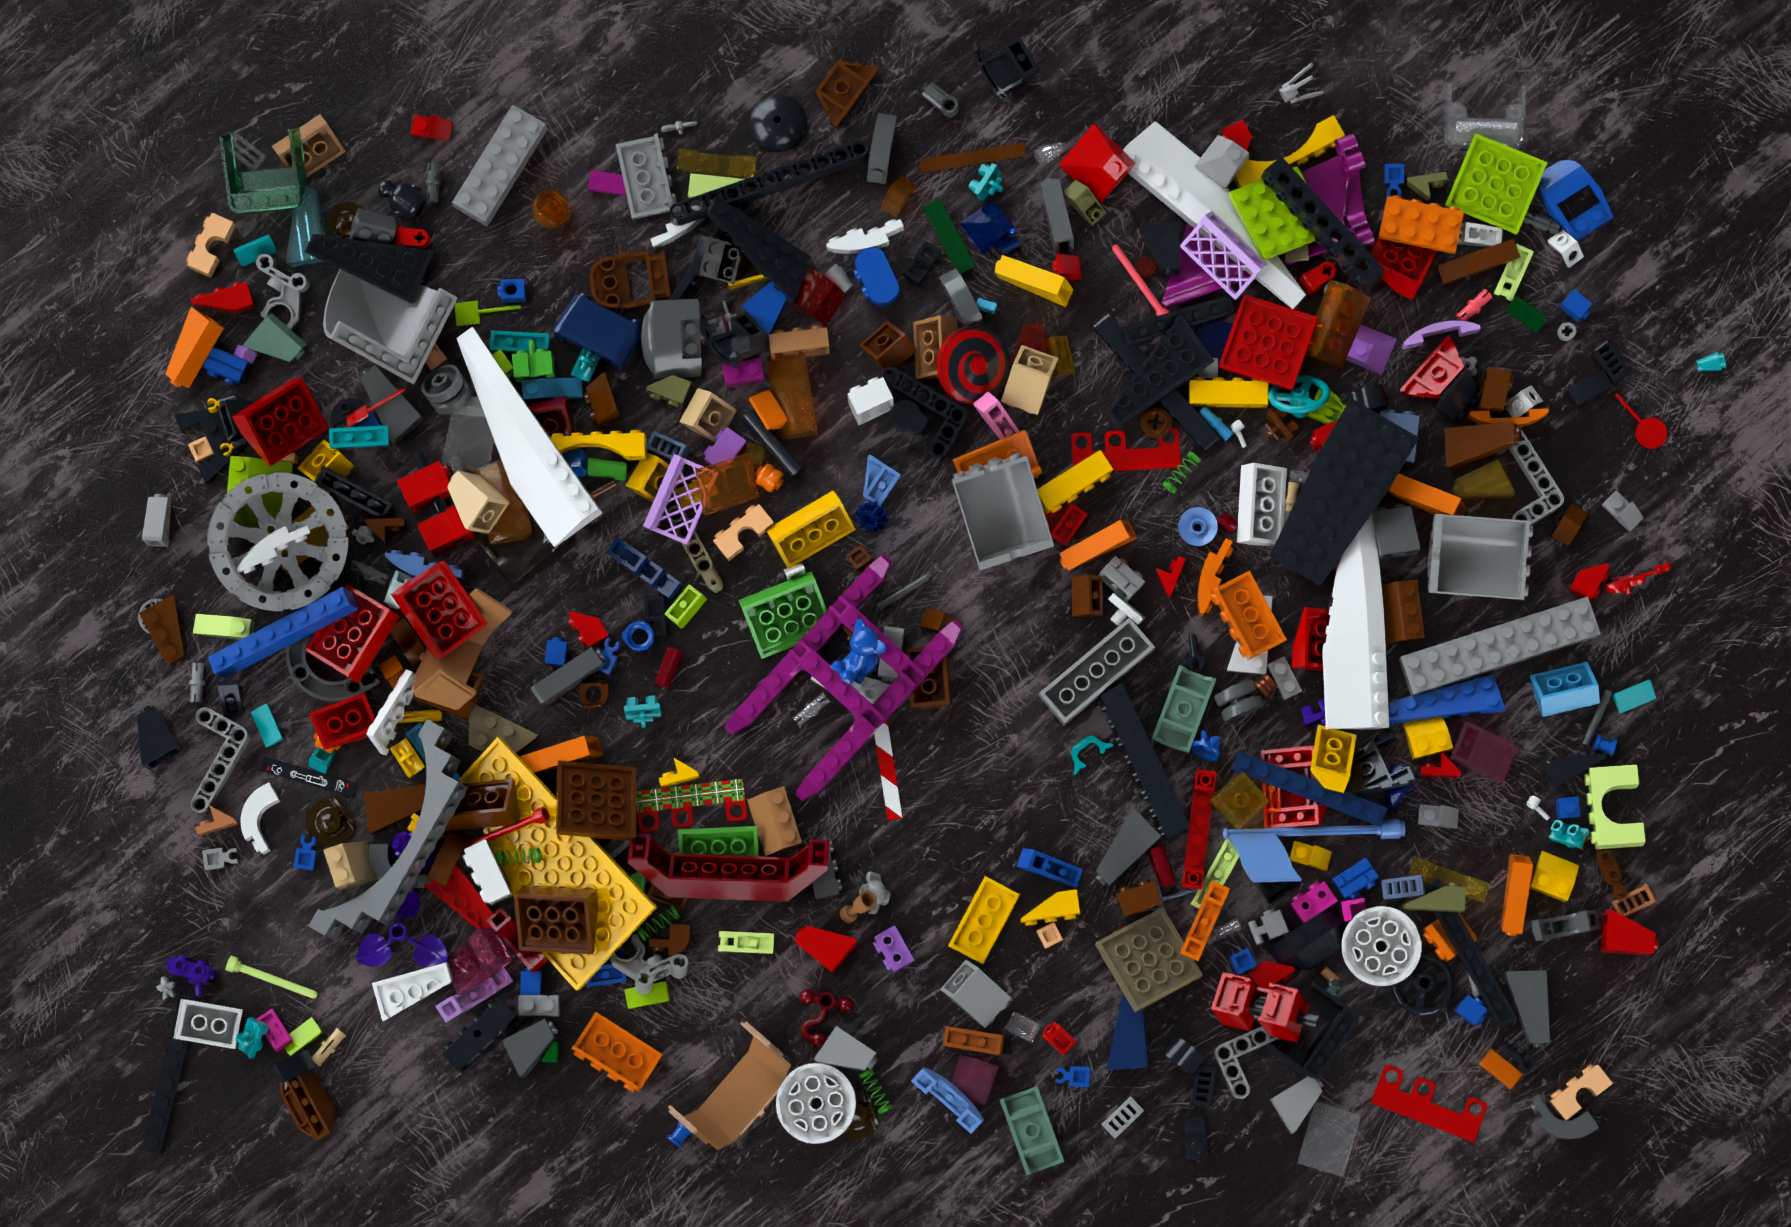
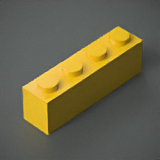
M1195 377L1189 381V404L1192 407L1267 408L1268 383L1255 379L1244 381V378H1233L1232 381H1225V378L1221 377L1213 378V380Z
M1101 450L1037 489L1042 508L1046 514L1050 511L1052 514L1062 508L1061 504L1066 501L1068 503L1073 502L1078 498L1077 494L1084 491L1087 493L1095 487L1093 484L1098 481L1103 483L1111 477L1110 474L1113 468Z

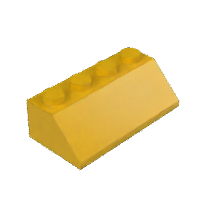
M834 491L829 492L766 529L787 568L795 566L856 530L842 502Z

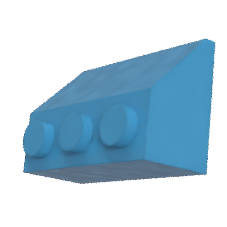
M1588 662L1530 675L1537 706L1542 717L1600 703L1598 683Z

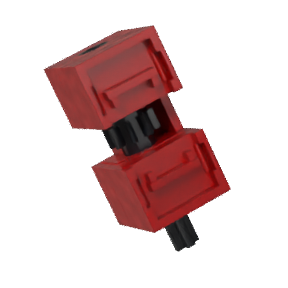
M423 452L416 453L412 457L418 471L397 480V483L413 513L428 506L430 507L434 517L417 524L430 553L435 557L475 538L476 535L475 531L467 530L464 527L447 488L452 475L446 464L442 465L438 461L429 465Z
M1222 973L1211 1010L1223 1025L1251 1031L1255 1020L1259 1021L1269 1036L1294 1042L1298 1041L1302 1025L1314 1028L1319 1025V1016L1306 1013L1309 1005L1298 989L1269 983V989L1256 986L1251 978Z

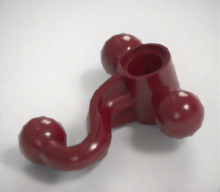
M810 989L803 990L799 995L800 1001L805 1005L812 1004L813 1002L818 1003L821 1011L819 1017L806 1020L802 1024V1037L806 1041L811 1042L814 1047L821 1048L826 1042V1036L821 1032H816L812 1035L809 1033V1028L823 1024L827 1019L829 1009L833 1007H839L844 1013L851 1012L854 1008L853 1000L849 997H844L841 1000L836 999L830 992L815 995ZM825 995H829L832 998V1004L828 1007L823 1006L821 1003V999Z

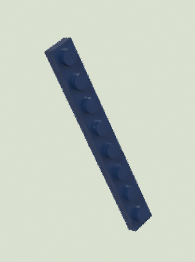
M1238 751L1232 767V771L1378 827L1381 826L1387 808L1345 791L1341 793L1326 789L1319 781Z

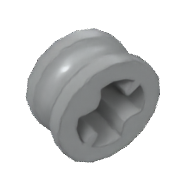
M1563 323L1558 329V337L1563 341L1572 340L1576 334L1575 326L1572 323ZM1565 327H1568L1569 330L1571 329L1572 333H1570L1568 337L1564 336L1565 333L1562 334V331H1564Z

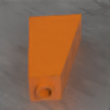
M192 307L189 310L165 374L171 379L170 383L179 388L181 385L187 388L191 386L224 329L208 315Z
M1401 474L1397 475L1389 489L1393 497L1432 515L1464 516L1467 510L1460 497Z
M1119 520L1059 553L1061 556L1060 562L1064 569L1074 571L1138 537L1129 521Z
M582 736L520 756V758L537 775L557 769L558 760L583 762L601 757L603 753L598 737Z
M1510 854L1501 921L1502 931L1509 936H1517V934H1522L1533 869V863L1528 856Z

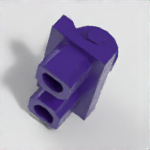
M1325 699L1318 701L1321 712L1315 714L1311 705L1301 709L1304 727L1320 721V723L1314 725L1316 731L1318 725L1326 726Z

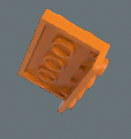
M1387 196L1379 239L1455 254L1464 212L1455 207L1448 209L1435 203L1424 204L1415 199L1409 201L1404 200L1400 196Z
M1025 430L953 459L958 473L969 471V466L975 464L986 465L988 460L999 457V459L1004 460L1013 454L1021 453V456H1027L1034 479L1038 478L1039 474L1042 473Z
M1250 571L1211 590V600L1215 606H1219L1221 610L1220 616L1223 622H1227L1231 628L1229 633L1233 640L1238 641L1240 645L1238 649L1243 658L1246 657L1247 660H1250L1287 640Z
M595 1012L575 1045L572 1046V1049L575 1050L573 1053L581 1060H584L586 1057L592 1061L590 1065L598 1071L603 1068L608 1072L606 1076L617 1082L620 1079L625 1082L623 1087L631 1092L635 1090L640 1092L663 1054Z

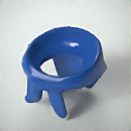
M641 620L631 623L622 632V638L632 650L641 652L642 650H648L651 644L654 643V632L649 623ZM643 629L647 632L648 639L644 644L638 645L633 642L632 634L635 630Z
M1203 730L1201 738L1192 743L1193 754L1206 761H1216L1221 755L1219 736L1210 738L1206 731Z

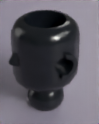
M384 180L379 186L378 194L381 197L389 198L390 209L394 211L395 215L397 214L403 219L404 217L409 220L416 219L426 204L425 194L421 192V188L414 184L401 183L396 187L390 180Z

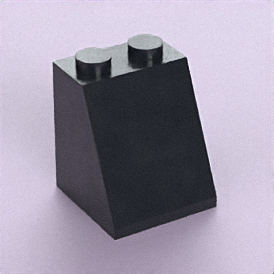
M148 705L140 710V714L137 715L141 763L148 770H152L184 749L160 709Z

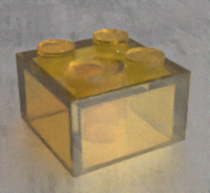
M1244 772L1236 774L1209 800L1234 829L1242 828L1269 802Z

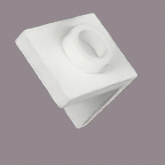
M1564 230L1559 231L1548 240V243L1561 253L1568 268L1584 257L1578 242ZM1577 251L1576 257L1569 260L1570 253Z
M1529 386L1509 400L1506 410L1512 417H1521L1543 400L1535 389ZM1529 392L1534 395L1535 400L1530 396Z

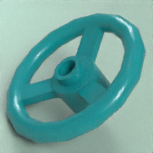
M1298 375L1296 383H1303L1300 388H1295L1290 394L1277 393L1281 387L1273 385L1269 389L1268 399L1272 406L1280 411L1292 413L1296 418H1303L1308 415V412L1315 411L1325 405L1330 398V389L1324 381L1317 377ZM1312 384L1319 387L1323 392L1321 398L1317 401L1309 398L1308 391ZM1280 401H1288L1290 405L1283 404Z

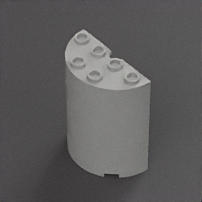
M1017 453L1004 460L999 459V457L988 460L986 465L975 464L969 466V471L953 474L952 483L979 570L1054 547L1027 456H1021V453Z
M1445 514L1434 515L1428 554L1427 577H1429V593L1524 600V596H1528L1529 586L1525 583L1526 577H1529L1530 565H1526L1527 558L1531 557L1532 548L1531 545H1528L1529 537H1532L1533 526L1530 525V521Z

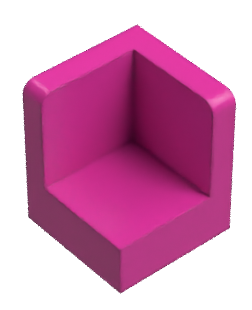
M1365 898L1341 902L1344 923L1350 922L1358 913L1366 910Z

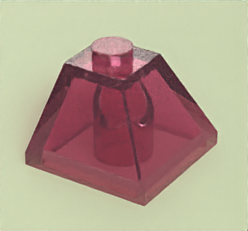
M960 1055L951 1083L969 1100L986 1105L998 1066Z

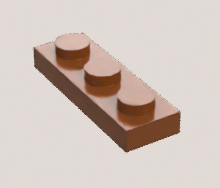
M946 1026L943 1046L1002 1055L1005 1036Z

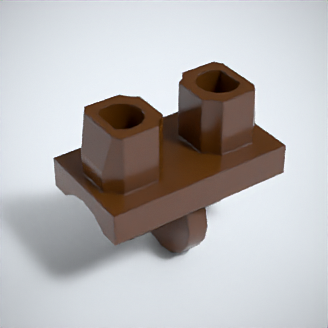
M1271 409L1266 415L1271 424L1268 422L1264 425L1268 430L1265 436L1267 438L1273 436L1277 441L1281 438V435L1288 443L1299 430V426L1293 420L1285 426L1281 420L1288 413L1278 409L1274 411Z

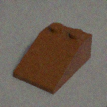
M603 373L586 387L587 394H584L587 405H592L593 412H590L593 423H598L599 428L621 421L606 374Z

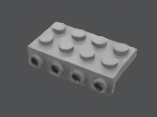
M654 134V137L616 144L632 220L668 213L670 207L676 203L675 194L670 192L669 187L673 186L672 180L665 168H668L667 157H663L661 150H664L663 139L658 138V134Z

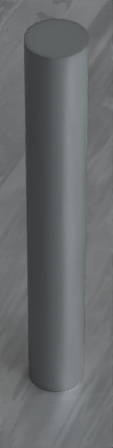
M928 575L921 576L876 604L880 611L930 581Z
M1604 691L1582 742L1583 745L1590 746L1612 692Z

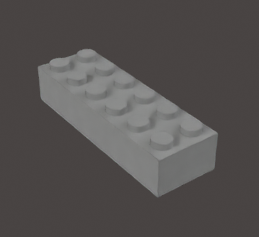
M512 105L452 201L454 208L488 227L548 130L546 124Z
M1129 617L1039 693V697L1065 726L1153 652L1155 646Z

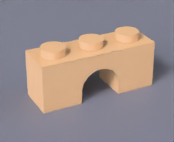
M211 213L210 217L205 219L203 224L204 230L195 240L196 247L187 257V265L190 269L210 278L219 263V259L209 253L210 244L217 240L228 243L236 227L232 221L214 213Z
M759 504L756 507L754 505L749 507L745 511V516L741 519L737 517L729 524L730 528L726 531L722 529L714 536L716 538L713 540L714 544L728 561L744 550L742 544L738 541L739 534L743 530H753L760 537L767 532L766 529L774 525L772 519Z
M1590 1064L1581 1071L1583 1073L1578 1079L1573 1077L1566 1083L1568 1086L1563 1091L1558 1089L1551 1095L1552 1100L1549 1103L1563 1121H1566L1581 1109L1576 1101V1093L1580 1088H1586L1594 1096H1598L1613 1084L1598 1064L1595 1066Z

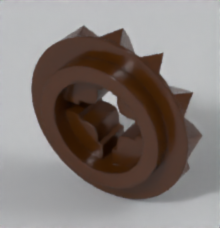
M1159 407L1146 410L1140 420L1141 429L1145 435L1152 438H1162L1169 432L1172 423L1169 413ZM1156 416H1158V421L1162 424L1158 425L1156 430H1154L1153 424L1150 422L1154 421Z

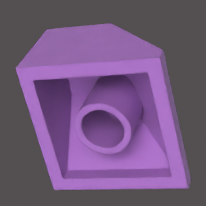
M1360 324L1346 361L1382 375L1397 339Z

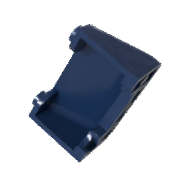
M584 293L575 294L552 330L554 337L561 341L566 338L568 343H573L592 352L607 363L610 361L611 364L615 365L614 368L623 372L641 339L642 323L635 319L630 321L590 301L591 298Z

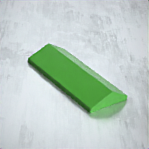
M757 826L678 830L679 854L759 856Z

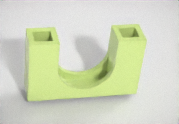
M1637 765L1589 768L1587 774L1584 775L1585 786L1589 787L1586 799L1587 805H1591V813L1588 814L1589 824H1593L1591 843L1595 844V849L1643 846L1645 844L1644 824H1618L1612 822L1605 816L1601 804L1603 796L1609 791L1637 788L1639 785Z

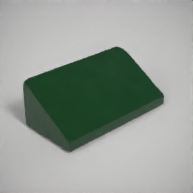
M1518 296L1514 297L1506 309L1507 313L1535 333L1541 329L1548 319Z

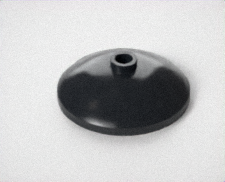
M773 95L764 98L753 108L749 119V129L754 141L763 149L770 152H786L796 147L804 138L807 129V119L803 108L794 99L783 95ZM780 118L781 122L775 123L774 119Z

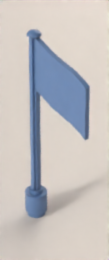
M1383 819L1380 827L1376 825L1259 829L1224 828L1222 834L1224 839H1229L1237 851L1243 868L1252 882L1301 881V877L1296 873L1291 864L1285 847L1278 839L1279 836L1380 835V839H1400V837H1405V822L1399 819Z

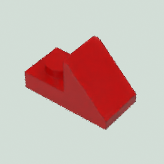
M414 115L411 135L450 141L453 122L436 115H431V117Z
M1178 556L1177 560H1172L1169 571L1172 572L1171 574L1156 568V574L1167 597L1172 595L1185 562L1183 557Z
M1441 752L1439 755V767H1436L1434 763H1425L1424 766L1419 768V776L1459 778L1461 771Z

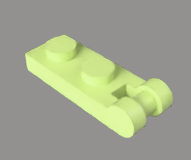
M1518 244L1516 245L1521 258L1507 263L1494 291V294L1498 296L1503 295L1509 301L1513 300L1534 252ZM1505 283L1512 285L1510 290L1503 287Z
M719 931L720 945H718V952L773 954L774 934ZM728 938H734V946L728 945Z

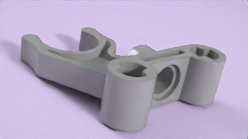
M262 254L257 258L256 265L261 271L271 276L267 284L280 291L281 295L267 301L261 316L266 318L274 307L284 305L291 312L290 322L286 326L293 331L295 325L300 320L301 292L309 289L310 281L300 273H295L291 277L276 269L277 261L275 258L268 254ZM269 259L270 266L265 268L263 262ZM303 279V285L296 286L297 280L301 281Z
M633 935L631 943L637 949L634 957L621 959L614 953L609 958L614 968L635 980V990L641 995L651 992L653 982L670 974L677 979L686 976L688 969V958L683 954H676L665 960L662 959L661 955H655L644 961L645 946L641 943L638 935Z

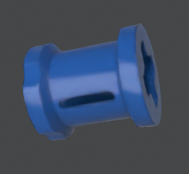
M1598 734L1593 751L1599 750L1608 753L1612 757L1617 740L1603 738Z
M678 1122V1127L667 1138L681 1148L684 1140L692 1132Z

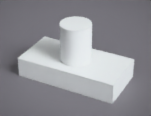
M1113 593L1110 596L1109 600L1119 608L1111 617V620L1116 625H1121L1127 617H1130L1138 625L1145 619L1140 612L1124 601L1118 594Z

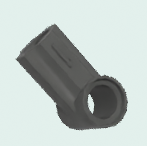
M933 82L925 88L922 96L942 111L944 116L952 118L957 115L959 107L955 97L948 95ZM949 103L955 105L952 110L945 109V106Z

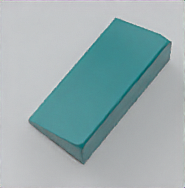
M266 235L233 251L240 265L246 266L255 262L262 254L271 255L276 253L277 249L270 235Z
M1650 679L1612 695L1620 714L1656 699Z
M268 703L251 712L266 748L284 741Z

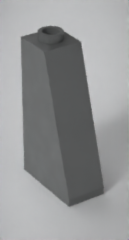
M1050 178L1040 182L1041 194L1055 259L1057 254L1075 256L1074 238L1060 179Z
M375 365L372 368H366L362 372L363 376L360 379L373 405L398 391ZM401 393L375 409L382 425H388L389 440L393 445L399 442L423 420L421 415Z
M591 647L533 685L530 689L541 704L551 705L607 663L604 660L606 656L600 648Z
M1135 808L1130 811L1095 872L1097 874L1095 878L1103 886L1107 884L1109 887L1161 838L1160 834Z
M1547 970L1505 972L1504 977L1527 1044H1533V1047H1545V1043H1550Z

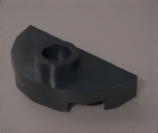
M347 398L338 402L331 414L333 427L347 421L346 416L365 404L356 398Z

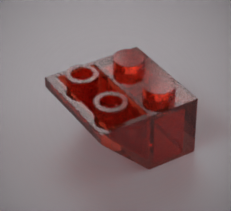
M810 269L803 279L795 302L792 304L801 312L826 327L847 294L824 274Z

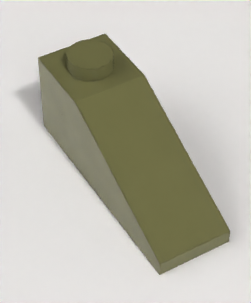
M1449 883V886L1442 887L1404 904L1403 909L1463 913L1465 911L1466 887H1461L1460 883Z

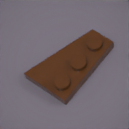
M174 594L139 612L167 665L185 656Z

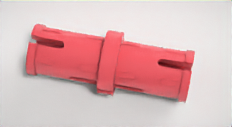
M1483 289L1478 296L1468 301V305L1456 314L1457 319L1468 321L1475 313L1478 314L1481 311L1480 308L1493 298L1490 293L1487 294L1488 291Z

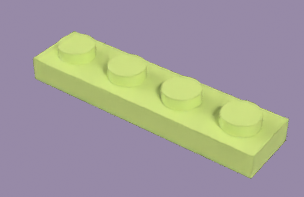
M1228 838L1223 843L1205 876L1202 890L1198 889L1190 904L1200 909L1211 881L1224 885L1239 858L1237 851Z

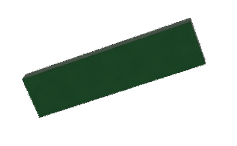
M938 199L924 206L923 210L954 269L961 275L975 268L976 266L941 200Z

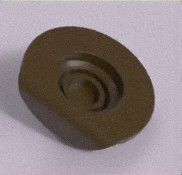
M350 202L341 203L333 207L328 212L324 221L325 235L349 239L358 208H364Z
M335 797L325 798L316 802L310 808L306 817V828L311 838L312 836L316 837V843L325 847H333L345 843L356 828L355 822Z
M854 1090L856 1098L855 1114L849 1127L841 1135L848 1139L860 1140L870 1136L878 1129L879 1124L869 1093L865 1090Z

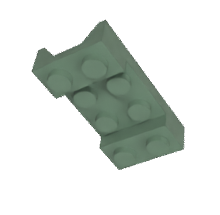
M1179 665L1151 740L1188 754L1216 679L1192 672Z
M1038 1086L1000 1099L1026 1176L1063 1163L1064 1159Z

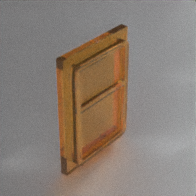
M751 453L695 470L703 515L759 498Z

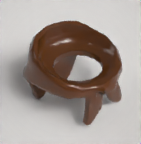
M590 678L579 684V697L585 708L591 707L596 709L602 707V704L607 701L609 687L606 681L599 678ZM596 686L601 690V698L598 701L592 702L587 699L586 690L589 687Z

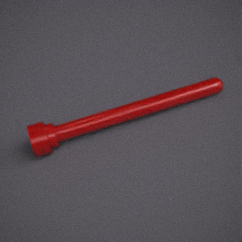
M544 806L535 809L531 816L517 821L515 825H507L470 840L466 847L468 848L485 839L489 842L533 823L543 824L550 820L549 812Z

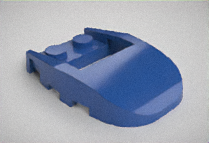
M1563 160L1544 170L1537 187V193L1541 201L1544 202L1548 215L1560 224L1561 230H1566L1576 241L1613 219L1612 212L1601 188L1579 163ZM1589 185L1600 203L1568 223L1557 204Z

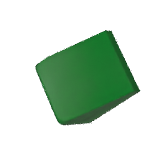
M558 1042L551 1044L541 1062L559 1061Z

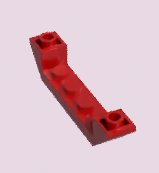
M1199 769L1196 771L1189 821L1190 828L1188 830L1182 887L1202 890L1212 799L1217 773L1214 771Z

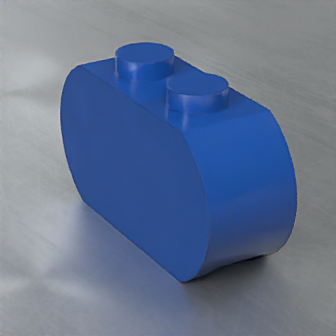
M872 247L862 250L856 257V270L853 273L856 280H861L864 286L861 290L865 299L869 298L872 304L880 307L891 305L898 298L899 284L884 252Z

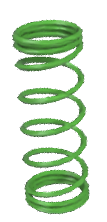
M1189 451L1187 456L1190 460L1183 459L1182 461L1185 466L1178 465L1177 467L1180 472L1173 471V475L1174 472H1176L1187 478L1180 470L1179 466L1184 467L1185 469L1192 472L1185 464L1184 460L1189 461L1195 466H1197L1193 462V460L1197 463H1200L1201 459L1193 452ZM1175 475V478L1168 477V482H1163V486L1172 493H1175L1177 489L1169 481V478L1182 484Z
M539 847L534 848L533 853L532 849L529 848V862H525V850H521L522 863L529 864L531 861L533 863L541 862L542 852ZM516 849L514 850L515 863H510L511 865H515L518 859V852ZM509 850L506 852L507 864H505V853L503 851L497 852L496 861L499 866H507L510 863Z
M673 905L670 907L673 914L668 909H666V913L670 922H668V920L662 914H659L663 927L658 923L656 919L652 918L656 931L647 922L645 924L649 932V935L641 927L636 929L640 934L641 938L643 939V941L647 940L645 934L649 938H651V933L649 931L648 926L655 933H658V929L656 927L655 922L661 928L665 929L661 916L665 919V921L668 924H672L668 912L676 920L681 919L680 915L678 914Z
M870 1069L860 1074L859 1077L860 1079L867 1077L863 1081V1084L874 1082L867 1088L866 1091L878 1089L870 1096V1098L882 1096L874 1103V1105L886 1103L878 1110V1113L881 1114L891 1109L893 1106L892 1104L886 1106L890 1101H885L876 1104L886 1094L884 1093L872 1097L882 1088V1086L868 1090L872 1085H874L878 1081V1079H875L869 1082H865L875 1073L873 1072V1069Z

